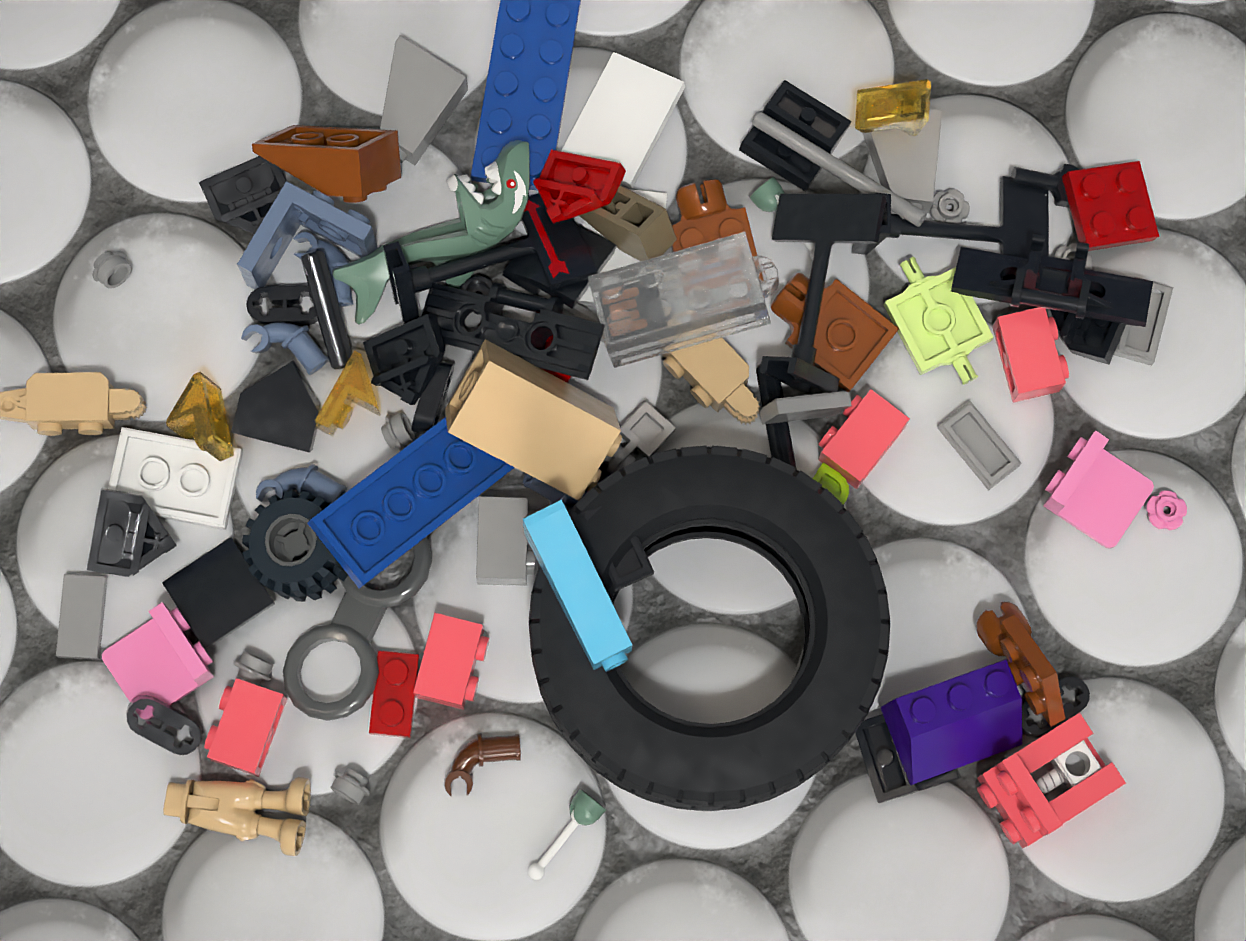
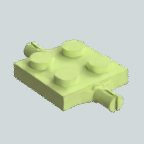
M915 257L909 258L908 261H903L900 267H902L911 285L903 293L885 301L884 307L892 323L899 328L897 332L919 374L923 375L939 366L953 364L963 385L978 378V375H976L967 356L974 349L991 342L994 336L973 297L951 292L956 267L938 276L924 277Z

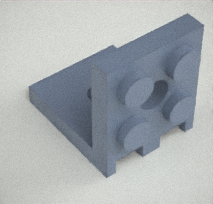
M286 181L237 266L248 287L254 290L264 287L300 225L362 258L378 248L372 226L369 225L370 220L355 210L349 209L345 213L334 207L335 202L319 191L314 190L310 194Z

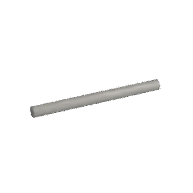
M760 111L753 119V126L864 194H891V211L917 227L921 226L927 216L926 212Z

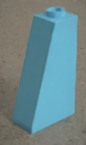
M562 500L523 518L524 534L593 670L603 666L605 671H609L628 661L626 654L632 651L633 645Z

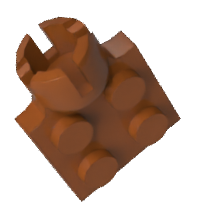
M715 179L702 181L703 184L700 185L704 202L702 204L700 203L695 183L681 187L676 194L680 222L672 225L677 240L671 248L686 305L765 285L746 208L731 209L726 202L721 182Z
M802 273L795 274L787 282V285L779 292L771 305L772 312L789 324L791 328L790 337L785 342L791 349H793V345L798 344L809 278ZM835 279L823 291L813 346L817 349L814 366L839 378L838 386L844 391L850 392L899 328L839 280Z
M1001 602L1000 610L1003 616L998 618L993 610H985L976 623L978 636L991 653L997 656H1006L1016 685L1021 684L1026 691L1025 698L1030 709L1036 716L1042 714L1050 727L1065 720L1057 672L1031 637V627L1018 606L1010 602Z

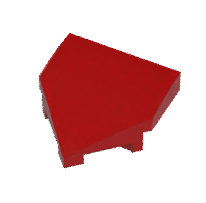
M551 150L540 177L533 180V183L541 195L551 221L556 223L610 204L623 180L626 170L621 163Z

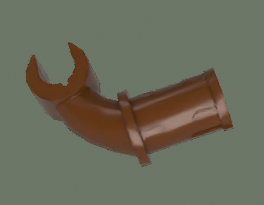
M478 733L477 738L468 743L459 752L453 762L451 771L444 778V787L447 793L452 796L451 783L460 776L466 782V795H469L473 786L470 774L477 764L479 767H483V762L521 761L519 734L514 736L482 737V734Z

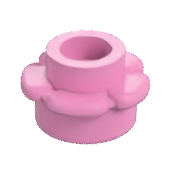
M1169 490L1161 491L1158 496H1152L1146 507L1149 521L1158 529H1177L1183 523V516L1187 514L1185 501L1177 498V494ZM1164 507L1170 508L1169 514L1164 513Z

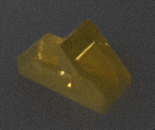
M925 79L857 90L855 129L862 133L898 128L911 136H917L929 121L931 81Z
M355 350L315 419L318 429L332 437L337 428L343 430L348 424L354 410L350 406L352 402L378 416L381 415L362 355Z
M201 371L195 373L168 416L166 425L182 438L190 439L194 437L200 450L207 451L221 462L234 456L221 388Z

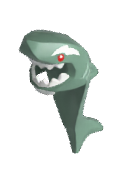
M515 140L509 142L501 149L495 161L485 167L486 181L492 184V186L484 192H477L478 184L472 183L471 178L467 174L460 176L454 174L446 180L450 190L455 192L459 218L410 233L387 244L398 241L409 265L431 261L435 266L490 250L498 245L515 230L523 217L529 199V143ZM384 245L354 262L332 270L333 278L352 287L356 294L355 323L357 324L365 323L375 312L389 281L383 250ZM473 272L445 280L446 284L449 287L460 289L461 284H464L471 278Z

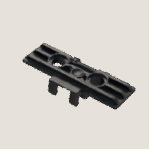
M1033 234L1028 259L965 247L960 248L951 292L1010 303V306L1013 307L1025 304L1075 313L1076 318L1080 319L1087 317L1146 327L1153 281L1085 269L1089 243L1077 242L1074 261L1042 255L1045 236ZM1006 275L1016 276L1015 280H1002L1001 278ZM1089 290H1096L1103 295V297L1099 298L1089 293Z
M498 282L491 286L488 296L434 283L432 288L429 289L421 315L436 314L443 343L474 351L472 361L486 339L541 369L588 380L605 325L562 314L564 302L560 297L551 296L547 299L509 290L505 284ZM504 305L535 312L534 321L528 323L502 316ZM479 311L482 317L481 325L477 330L467 332L465 329L466 317L472 312ZM553 335L551 345L545 349L547 339Z

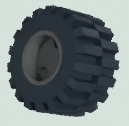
M292 490L284 492V499H281L276 494L268 498L270 505L265 508L260 504L254 510L259 515L255 521L250 518L248 519L246 527L251 531L249 535H243L242 544L249 548V550L243 552L244 561L251 565L248 568L249 571L260 580V583L286 599L291 597L295 601L305 602L306 596L312 600L322 598V590H326L331 594L337 589L334 582L338 578L344 582L348 574L307 524L330 504L319 496L315 497L310 492L301 491L300 496Z

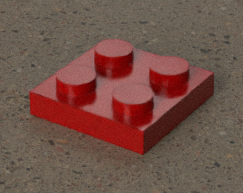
M1140 161L1068 171L1062 176L1078 241L1089 243L1088 251L1150 242L1159 237Z

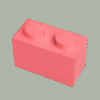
M1038 307L997 317L992 328L1012 402L1060 392L1066 384L1065 379L1069 378V370L1064 355L1058 356L1055 340H1058V329L1055 319L1047 316L1046 308Z
M872 389L864 398L858 394L851 401L852 406L843 412L848 419L839 430L832 426L818 444L823 448L818 460L839 472L855 489H858L910 420V418Z
M434 613L413 692L416 698L464 710L466 700L474 701L479 677L473 676L477 660L484 662L490 637L483 636L484 627L482 624Z
M236 678L233 687L227 686L221 697L219 709L224 712L219 725H212L208 732L204 748L209 750L207 758L213 762L259 777L287 698L281 693Z

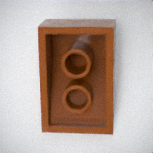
M291 125L252 143V151L323 194L343 197V201L348 203L365 201L368 199L367 195L373 192L384 191L387 189L388 184L401 178L397 130Z

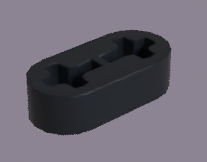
M309 286L260 287L252 291L247 298V311L251 319L260 326L273 322L307 326L318 322L314 307H311L309 314L303 315L298 307H289V305L301 304L303 297L306 296L310 297L313 303ZM263 298H269L271 304L283 305V308H271L268 312L269 315L262 316L260 310L255 308V306L262 305Z
M440 361L434 375L420 396L411 431L424 434L438 423L452 380L453 364Z
M1066 677L1058 681L1061 697L1064 694L1063 686H1066L1068 690L1076 688L1080 695L1075 699L1076 707L1070 702L1063 705L1065 720L1050 727L1045 718L1041 720L1043 728L1040 729L1036 724L1029 726L1025 721L1030 716L1027 710L1030 707L1026 701L1022 705V733L1028 737L1043 736L1081 712L1090 700V692L1087 685L1076 677Z
M149 695L138 696L129 703L126 710L127 723L136 734L178 755H187L199 746L201 731L197 722L192 717ZM147 705L152 706L153 716L162 722L160 726L151 721H146L143 725H139L138 715L134 711L137 708L144 710ZM167 725L181 730L184 725L189 726V735L193 738L190 742L183 740L180 745L175 744L174 734L165 728Z

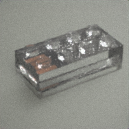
M742 232L588 276L599 323L605 325L603 331L605 347L613 367L617 368L771 324L765 298L771 296L777 290L779 273L773 261L768 257L752 256L746 232ZM761 272H764L766 275V280L764 281L759 278Z

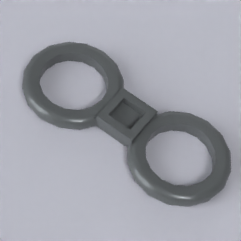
M427 537L413 547L414 562L412 570L404 582L393 589L378 591L369 589L366 586H362L359 589L349 575L344 582L340 580L346 593L331 624L312 628L301 635L290 648L283 667L284 687L293 705L304 714L326 721L345 718L362 708L373 694L379 675L377 654L371 645V641L387 607L398 606L415 596L427 581L432 564L430 542ZM331 641L347 643L354 648L360 658L361 673L358 684L349 695L340 701L324 703L313 700L307 695L301 681V669L305 658L311 650L322 643Z

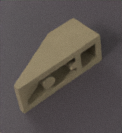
M621 185L610 204L579 215L607 240L616 244L619 250L650 267L677 240L664 207Z

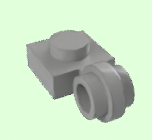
M645 401L620 428V434L628 444L624 448L619 445L612 457H605L603 461L607 466L605 470L611 475L624 466L635 462L636 459L631 455L635 450L643 457H650L675 432L676 427Z

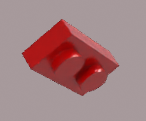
M378 651L379 675L373 692L369 734L411 738L416 698L413 692L418 677L420 656L419 654Z

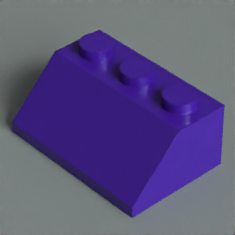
M1006 659L895 698L880 707L910 785L1022 745V698Z

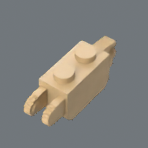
M667 306L663 307L669 329L655 332L654 335L663 346L662 355L665 359L662 362L666 369L675 378L680 379L683 376L693 387L690 390L691 394L704 408L711 406L718 413L724 407L741 424L745 423L746 425L747 423L755 422L760 406L758 405L759 401H757V398H754V394L746 387L749 379V365L705 319H692L688 323Z
M101 372L34 373L26 381V388L0 392L1 420L28 423L33 430H37L38 434L46 436L61 435L62 429H78V433L83 435L103 434V429H114L115 420L139 419L140 416H143V413H146L145 409L147 407L139 392H136L134 389L130 390V388L129 390L125 388L115 389Z

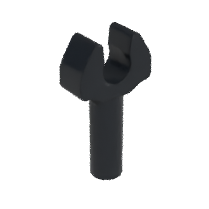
M1064 164L1058 169L1057 173L1052 175L1014 167L1010 180L1012 183L1050 190L1056 206L1068 207L1069 202L1062 176L1068 171L1079 169L1074 165Z

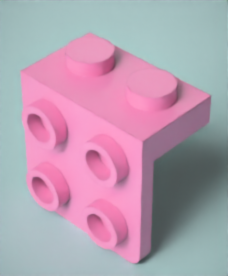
M1095 430L1088 440L1080 437L1067 456L1073 460L1066 473L1060 470L1056 472L1045 489L1051 495L1043 506L1105 548L1110 549L1118 544L1153 491L1154 485L1150 479L1104 450L1103 448L1109 439Z
M162 602L148 611L153 619L102 653L103 662L130 702L138 696L149 695L171 706L214 677L207 667L213 660L200 641L193 645L186 635L185 631L191 627L180 610L176 607L171 611ZM147 705L144 710L138 708L135 710L139 717L144 720H150L154 717L152 706Z

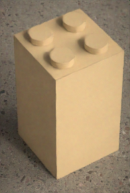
M486 339L445 408L448 433L580 501L585 491L589 492L597 485L602 473L599 467L606 456L612 457L622 441L621 429L614 407Z

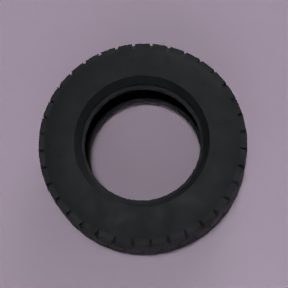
M706 445L681 447V449L675 448L652 454L650 457H644L624 466L593 487L569 511L568 514L613 605L620 590L616 592L608 574L609 567L612 562L615 568L618 566L626 553L633 547L631 539L634 536H638L647 557L671 544L690 539H721L740 544L757 552L781 572L798 600L804 626V647L799 669L789 687L774 702L746 718L731 722L714 724L690 722L662 712L647 702L632 688L619 666L609 671H605L603 666L593 670L539 564L531 592L529 613L531 657L538 687L554 724L570 747L593 770L617 787L653 803L676 809L696 811L739 809L769 801L798 787L822 770L850 741L867 716L881 686L889 652L890 613L888 595L880 565L867 537L850 512L844 508V505L831 492L823 488L822 484L803 471L796 470L794 466L774 457L770 458L765 454L747 449L741 450L737 449V447L714 445L712 447H707ZM603 505L588 521H586L585 517L582 518L581 512Z

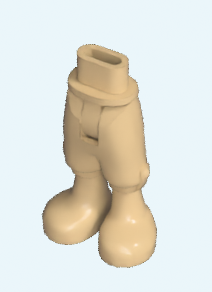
M297 777L291 781L288 789L267 791L264 785L253 779L246 780V782L187 780L186 784L169 782L163 814L180 817L181 823L191 824L211 831L236 836L240 841L252 840L259 835H264L280 842V849L283 854L297 856L300 853L305 837L306 822L298 819L262 817V815L255 813V811L271 809L307 816L310 807L311 784L308 778Z

